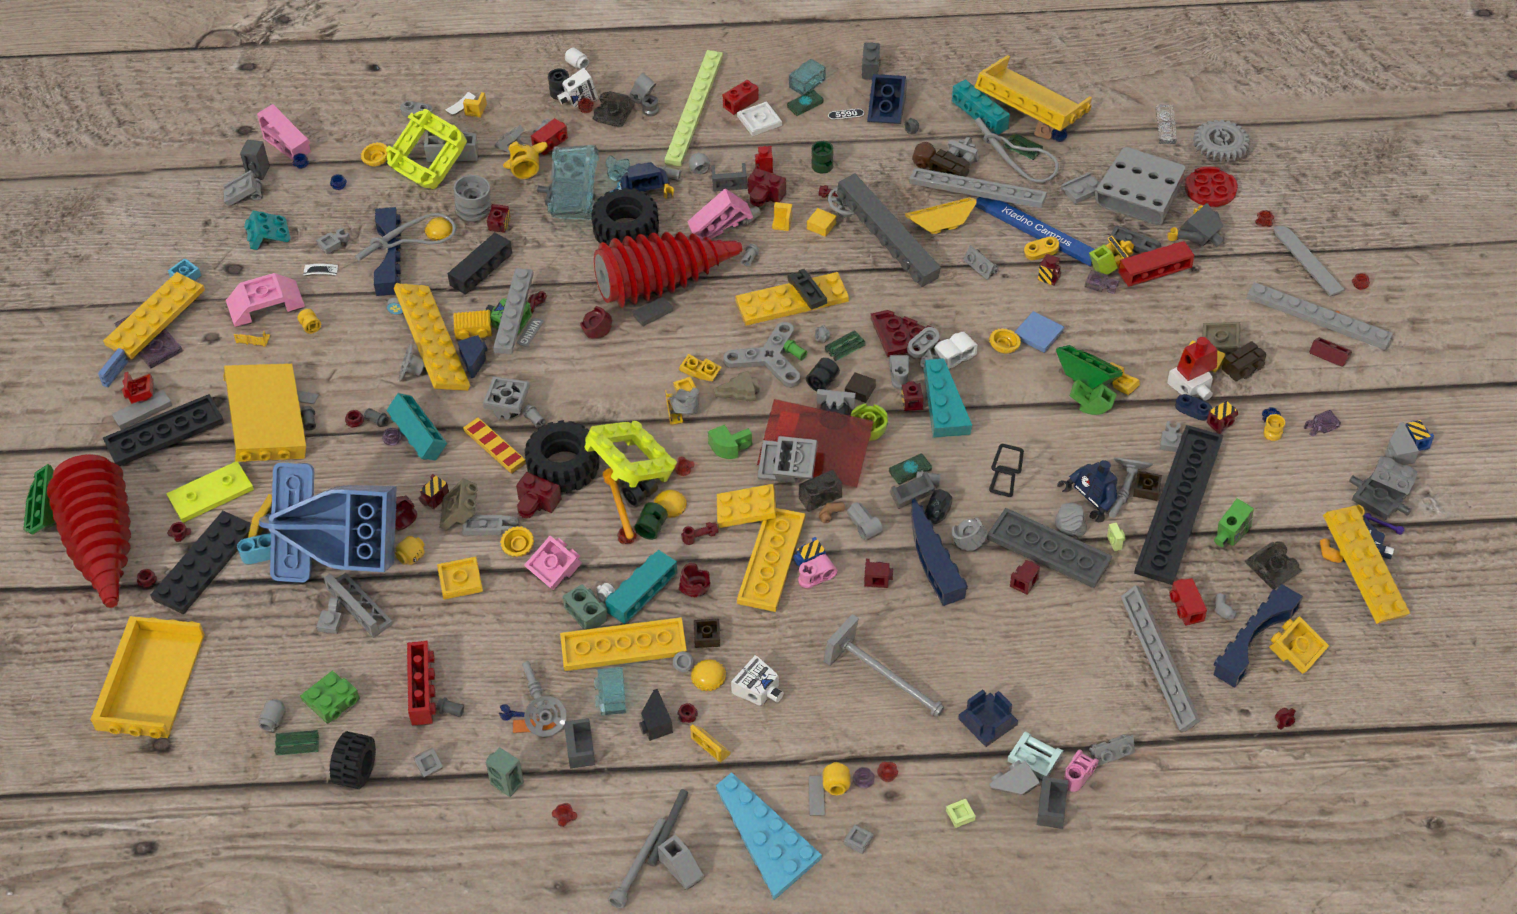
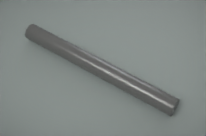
M684 789L680 790L647 863L650 866L654 867L659 859L658 846L668 839L685 802L688 791Z

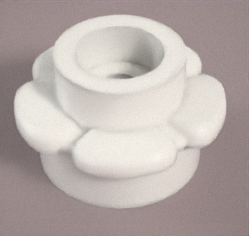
M604 583L597 587V596L600 600L606 601L608 595L614 593L615 589L609 583Z

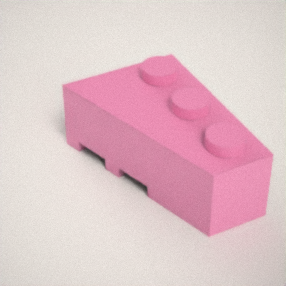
M274 104L257 113L263 139L294 162L311 152L309 139Z
M724 189L687 222L691 232L696 234L700 240L704 237L712 239L724 233V229L732 225L733 227L738 226V222L745 218H748V220L753 218L748 203L727 189Z

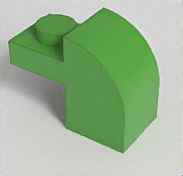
M1078 379L1074 382L1069 396L1081 404L1080 411L1091 415H1100L1112 408L1117 394L1104 384L1092 390Z
M722 425L708 431V444L717 456L724 459H735L739 457L738 451L752 446V433L748 428L731 435L727 427Z

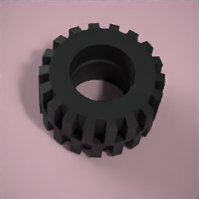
M349 731L342 733L334 746L330 760V779L333 784L354 789H361L366 784L371 775L376 756V746L373 737Z

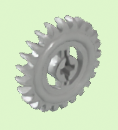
M1224 120L1207 121V123L1201 124V126L1197 127L1193 136L1194 147L1197 146V151L1201 149V155L1207 152L1206 158L1208 159L1212 154L1213 161L1219 156L1220 162H1222L1223 157H1226L1227 162H1229L1230 156L1233 157L1234 161L1237 155L1241 158L1242 153L1243 155L1246 154L1250 144L1249 135L1246 133V130L1242 129L1241 126H1236V123L1231 124L1230 121L1224 122ZM1215 133L1214 140L1212 142L1209 137L1210 135ZM1230 136H1232L1234 142L1229 145Z

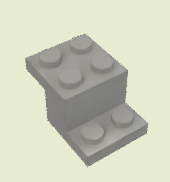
M782 436L778 437V442L763 440L758 479L797 483V478L813 480L818 441Z

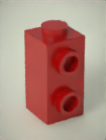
M747 79L722 94L723 107L735 115L737 112L758 101L759 89L757 85Z
M555 118L531 135L532 146L541 142L547 143V148L541 152L543 155L552 151L555 146H558L568 138L567 126Z
M1193 578L1179 579L1173 582L1169 595L1171 601L1175 602L1178 617L1183 620L1185 626L1204 622L1207 608Z

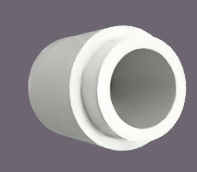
M576 48L566 51L565 61L576 69L588 66L589 59L585 54Z

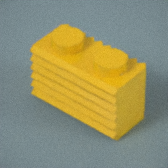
M490 310L454 313L455 338L464 340L479 335L483 339L492 336Z

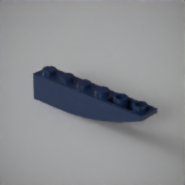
M912 499L911 519L914 542L919 560L929 582L943 606L965 599L966 590L968 589L966 580L960 577L957 565L952 563L948 549H944L940 535L934 532L933 524L930 519L926 518L923 506L919 505L916 499Z

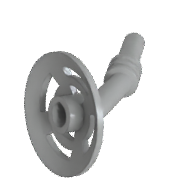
M1114 457L1117 463L1126 467L1128 473L1122 488L1117 493L1118 498L1109 512L1110 517L1115 518L1122 504L1126 503L1130 487L1138 469L1152 467V463Z
M526 661L522 663L528 680L529 692L534 697V700L528 704L525 710V724L537 736H552L563 728L567 717L566 709L559 699L553 696H542L543 691L540 682L536 680L530 662ZM555 704H556V705L559 707V709H560V712H561V716H560V717H557V716H558V713H557V710H556V708H555V706H554ZM551 708L554 711V716L550 712ZM530 713H532L533 721L536 724L535 727L530 722ZM536 714H538L540 718L539 721H537ZM552 722L556 724L551 729L542 730L543 725H548Z

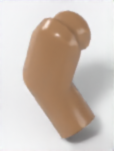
M844 502L827 503L819 512V519L823 523H829L833 512H843L845 510Z

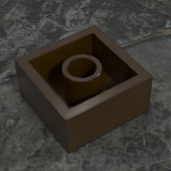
M854 372L845 387V392L855 393L856 400L866 403L876 388V379Z
M1138 471L1133 497L1157 501L1162 475Z
M719 619L694 620L695 648L720 647Z

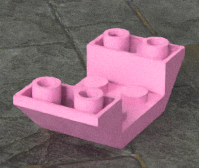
M276 273L239 283L226 299L234 327L251 323L252 320L249 312L284 302L287 312L305 307L296 280Z

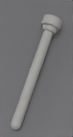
M664 818L657 820L619 888L613 890L608 897V902L614 907L623 908L628 900L627 891L660 835L666 822Z

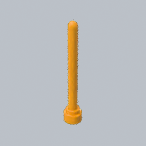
M608 468L603 472L604 482L610 485L625 535L628 539H632L634 534L617 484L618 480L615 481L611 478L613 470Z

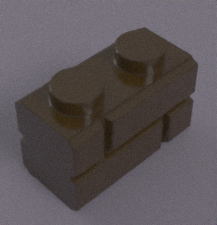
M940 149L930 159L929 170L967 177L970 162L953 155L949 151L946 152Z
M1251 341L1224 357L1222 370L1227 375H1230L1234 381L1242 378L1246 379L1256 369L1261 370L1264 367L1266 352L1258 348V345Z

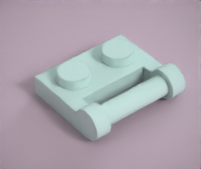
M1025 731L1008 756V762L1013 764L1018 760L1021 763L1026 761L1035 776L1042 779L1050 775L1064 751L1059 748L1055 749L1031 737V734ZM1027 744L1030 745V746H1032V747H1034V748H1036V749H1038V750H1040V751H1042V752H1044V753H1046V754H1048V755H1050L1051 758L1048 757V756H1046V755H1044V754H1042V753H1040V752H1038V751H1036V750H1034V749H1032V748H1030V747H1028Z

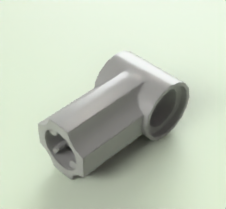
M856 502L847 510L848 516L856 524L863 540L883 532L880 520L876 516L872 517L862 503Z

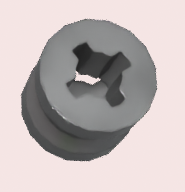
M648 95L642 99L643 114L646 116L657 115L659 112L658 98Z

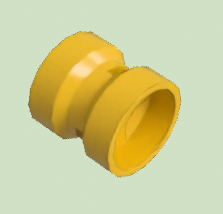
M304 309L298 314L297 319L306 333L313 334L321 328V322L312 309Z
M1277 414L1269 415L1266 419L1263 435L1268 440L1277 441L1282 437L1285 419Z

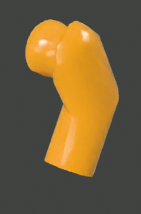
M1327 538L1320 540L1323 558L1331 562L1341 563L1344 558L1340 555L1339 550L1331 547L1330 540Z

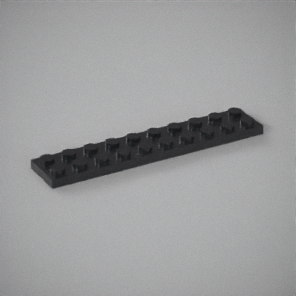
M1186 425L1134 574L1173 585L1224 435Z

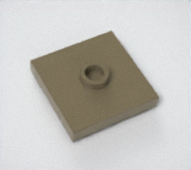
M1240 322L1203 323L1202 337H1206L1220 352H1234L1240 348L1241 324Z

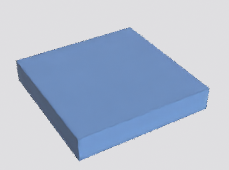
M1033 311L1014 333L1019 336L1020 341L1045 353L1062 334L1064 326Z

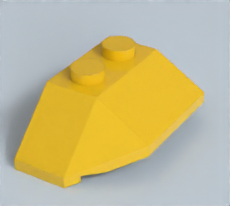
M968 197L905 213V217L931 232V234L940 233L942 229L947 228L951 230L958 228L957 225L965 222L977 202L976 199Z

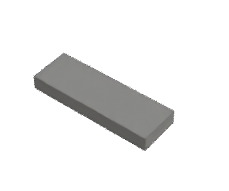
M164 390L153 394L147 401L136 402L113 413L112 417L120 430L172 406V403Z

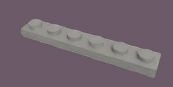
M515 268L493 347L494 353H513L534 275L531 269Z

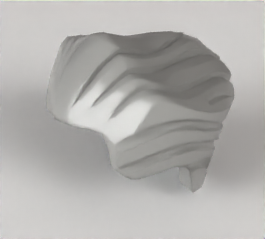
M694 387L690 392L679 389L675 396L670 397L674 412L689 415L697 414L700 390Z
M1076 503L1061 505L1055 518L1058 530L1068 536L1075 535L1078 538L1083 536L1086 532V521L1082 507Z
M974 518V520L966 519L958 526L952 527L954 543L962 550H976L984 543L987 537V529L978 518Z

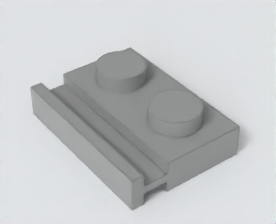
M250 170L223 185V188H225L224 203L228 207L256 191V179L254 178L255 173Z
M1088 172L1061 184V190H1064L1070 200L1077 204L1095 196V189L1100 182Z

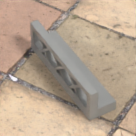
M344 573L337 579L331 574L324 577L327 590L334 597L339 598L342 606L373 638L393 625L392 620L347 573ZM344 581H347L349 584L348 589L341 585ZM351 594L360 595V601H356ZM363 607H371L372 612L368 613ZM374 619H383L385 622L378 626Z

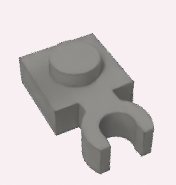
M340 228L336 234L333 235L330 232L317 239L316 242L326 254H329L341 247V242L350 240L349 233L345 234L344 228Z
M1167 421L1165 431H1162L1159 450L1177 452L1182 433H1179L1180 423H1177V427L1173 428L1170 426V421Z

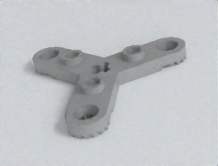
M788 322L777 324L764 347L727 351L724 354L725 366L728 368L766 366L784 386L786 385V387L789 386L790 388L798 386L800 383V373L782 355L785 350L783 348L784 344L794 334L793 325ZM785 328L786 330L788 329V332L786 333L781 332V330H785ZM733 356L734 358L736 357L737 360L731 361L729 360V358H732ZM790 376H791V377H792V376L795 377L794 380H788V379H786V378H788V377H790Z

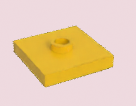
M268 494L259 511L255 512L251 521L248 538L261 535L264 528L259 526V519L272 510L271 494Z
M476 556L437 564L443 600L483 592Z

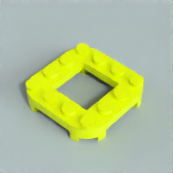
M423 109V111L415 114L411 113L408 116L410 122L393 147L388 145L386 149L388 153L387 163L395 171L421 187L435 189L445 178L463 151L467 140L455 125H451L429 110ZM425 130L446 142L429 169L407 158Z
M638 421L592 426L585 438L586 444L584 448L586 451H596L612 468L611 478L615 481L619 478L628 482L630 487H636L639 481L659 478L664 483L668 480L677 464V461L656 442L651 434L642 428V424ZM624 441L628 446L637 445L650 460L630 463L613 443Z

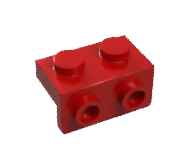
M129 372L124 373V380H122L124 388H122V392L126 399L129 398L131 404L147 401L153 396V378L151 374L133 380Z

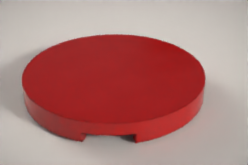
M1206 166L1195 169L1194 172L1186 177L1185 192L1191 200L1204 206L1207 203L1210 207H1219L1230 203L1235 198L1238 184L1233 175L1221 171V168Z

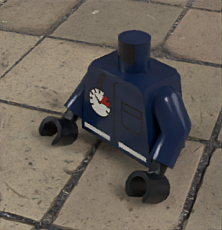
M1106 460L1095 464H1086L1069 476V480H1061L1057 484V487L1066 484V488L1062 492H1069L1072 489V484L1075 483L1074 488L1099 510H1093L1089 515L1091 519L1097 517L1095 522L1098 523L1105 520V511L1108 512L1118 498L1116 489L1118 479L1110 471L1111 464Z

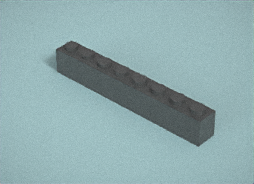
M856 173L838 182V197L843 199L848 208L869 228L871 234L879 239L881 245L888 249L891 256L897 259L902 268L912 276L916 283L924 287L939 278L941 267Z

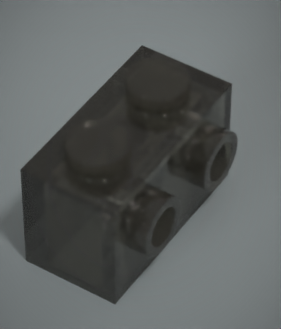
M834 470L799 484V500L808 512L842 498V482Z

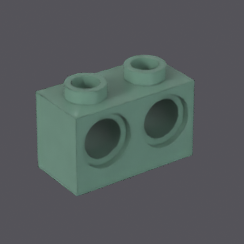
M583 584L562 596L564 608L584 630L597 628L607 622L606 606L603 602H598L593 591L587 589Z
M500 747L488 756L486 767L490 784L511 797L524 783L519 759Z

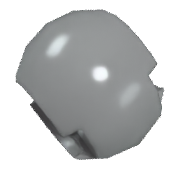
M695 153L689 159V168L695 174H703L710 167V160L703 153Z

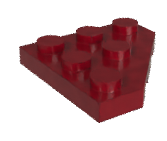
M890 310L871 313V321L887 357L908 353L909 341L923 329L931 326H922L917 324L918 321L906 316L903 318L894 315L895 312Z

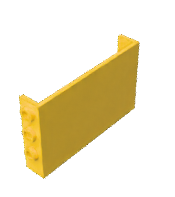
M1008 55L991 64L988 68L983 69L978 74L974 87L1059 131L1073 124L1078 118L1080 119L1092 107V104H1090L1092 97L1090 96L1077 104L1008 69L1007 66L1010 59Z
M292 363L224 365L223 381H226L235 443V462L305 459L306 442Z
M129 617L90 719L96 731H105L112 734L124 733L132 736L143 735L156 739L169 737L205 636L200 623L194 621L183 622L174 619L163 620L155 617Z

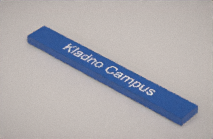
M983 197L976 199L975 207L1038 240L1050 236L1055 237L1059 241V251L1090 267L1093 265L1089 252L1095 250L1094 248L1003 201Z

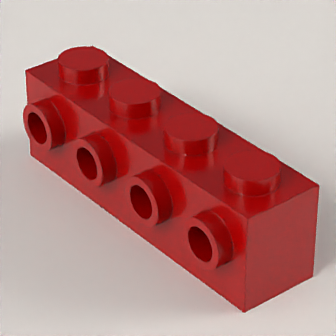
M1185 241L1173 243L1172 245L1121 259L1118 273L1129 287L1192 268L1195 255Z
M428 640L407 643L408 714L412 726L433 724V715H436L435 702L432 703V698L436 697L435 685H432V680H435L434 667L431 668V663H435L434 651H430Z

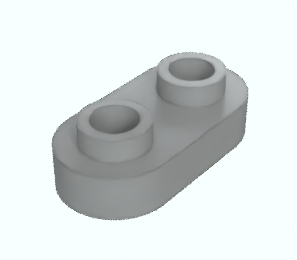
M405 101L400 106L401 114L405 117H408L411 113L415 114L423 111V109L433 113L432 107L424 103Z
M927 327L911 339L907 347L909 355L919 358L928 349L933 348L938 343L940 337L938 330L933 327Z

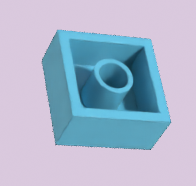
M185 258L168 270L170 278L176 272L194 281L201 276L199 268Z

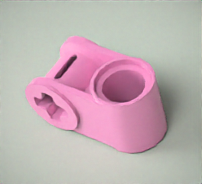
M822 554L800 565L798 583L803 588H812L817 584L832 579L837 574V569L828 556Z
M1079 749L1065 771L1064 780L1069 781L1067 790L1071 792L1079 791L1095 771L1099 760L1088 757Z

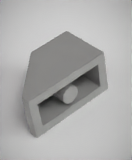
M1401 422L1389 440L1385 456L1392 458L1395 462L1402 465L1413 464L1416 461L1419 450L1404 422Z

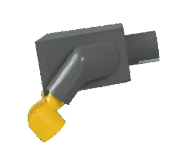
M1206 203L1204 206H1198V209L1194 208L1193 215L1180 227L1179 231L1175 227L1171 228L1170 232L1167 233L1169 241H1176L1179 238L1195 242L1200 246H1203L1210 240L1218 247L1224 241L1218 234V231L1223 227V223L1219 213L1213 211Z

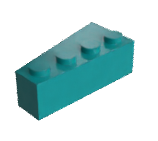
M944 358L925 360L924 377L933 438L970 435L973 425Z

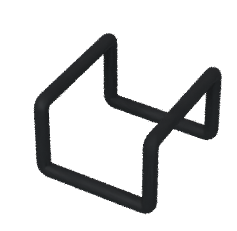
M1004 443L999 445L991 469L995 471L989 487L991 493L1006 497L1013 496L1015 473L1019 474L1022 471L1024 455L1022 448ZM1002 447L1020 452L1018 470L1002 465L996 468ZM999 472L1011 475L1010 493L993 489Z

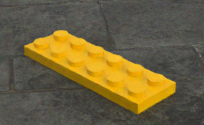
M176 272L103 340L104 345L114 351L118 348L123 349L126 357L133 359L205 291L204 285Z
M838 272L812 278L827 297V304L815 309L849 302L848 293ZM790 283L735 296V301L745 326L811 311L810 307Z
M1357 506L1332 510L1323 514L1376 624L1409 615L1410 612Z
M776 508V518L762 521L737 597V604L776 612L803 528L805 513Z
M682 617L560 633L564 671L671 658L679 652H687Z

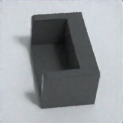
M248 139L240 152L245 173L251 170L255 173L254 178L263 180L270 167L264 142Z
M742 163V172L715 174V165L711 166L713 192L723 191L724 189H747L745 163Z
M926 471L923 472L921 477L899 487L892 486L890 494L897 508L900 509L911 504L912 499L918 501L933 494L935 487Z
M589 718L565 721L564 726L570 769L595 765Z
M1049 777L1042 778L1037 825L1063 829L1068 780Z

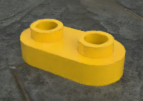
M1050 236L1029 242L1024 247L1025 257L1029 260H1038L1044 258L1046 254L1054 255L1059 251V241L1057 238Z

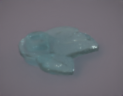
M610 155L606 159L608 177L614 181H620L621 177L628 172V167L630 166L629 159L617 161Z

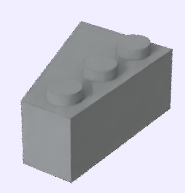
M426 130L424 143L427 162H433L446 142ZM461 131L467 143L456 161H478L479 148L476 134Z

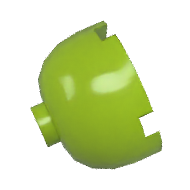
M862 404L851 412V431L858 439L871 442L878 440L885 433L888 425V416L882 407L875 404L873 406Z

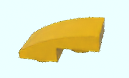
M688 354L680 365L679 371L701 380L713 382L722 367L706 358L704 361H701Z

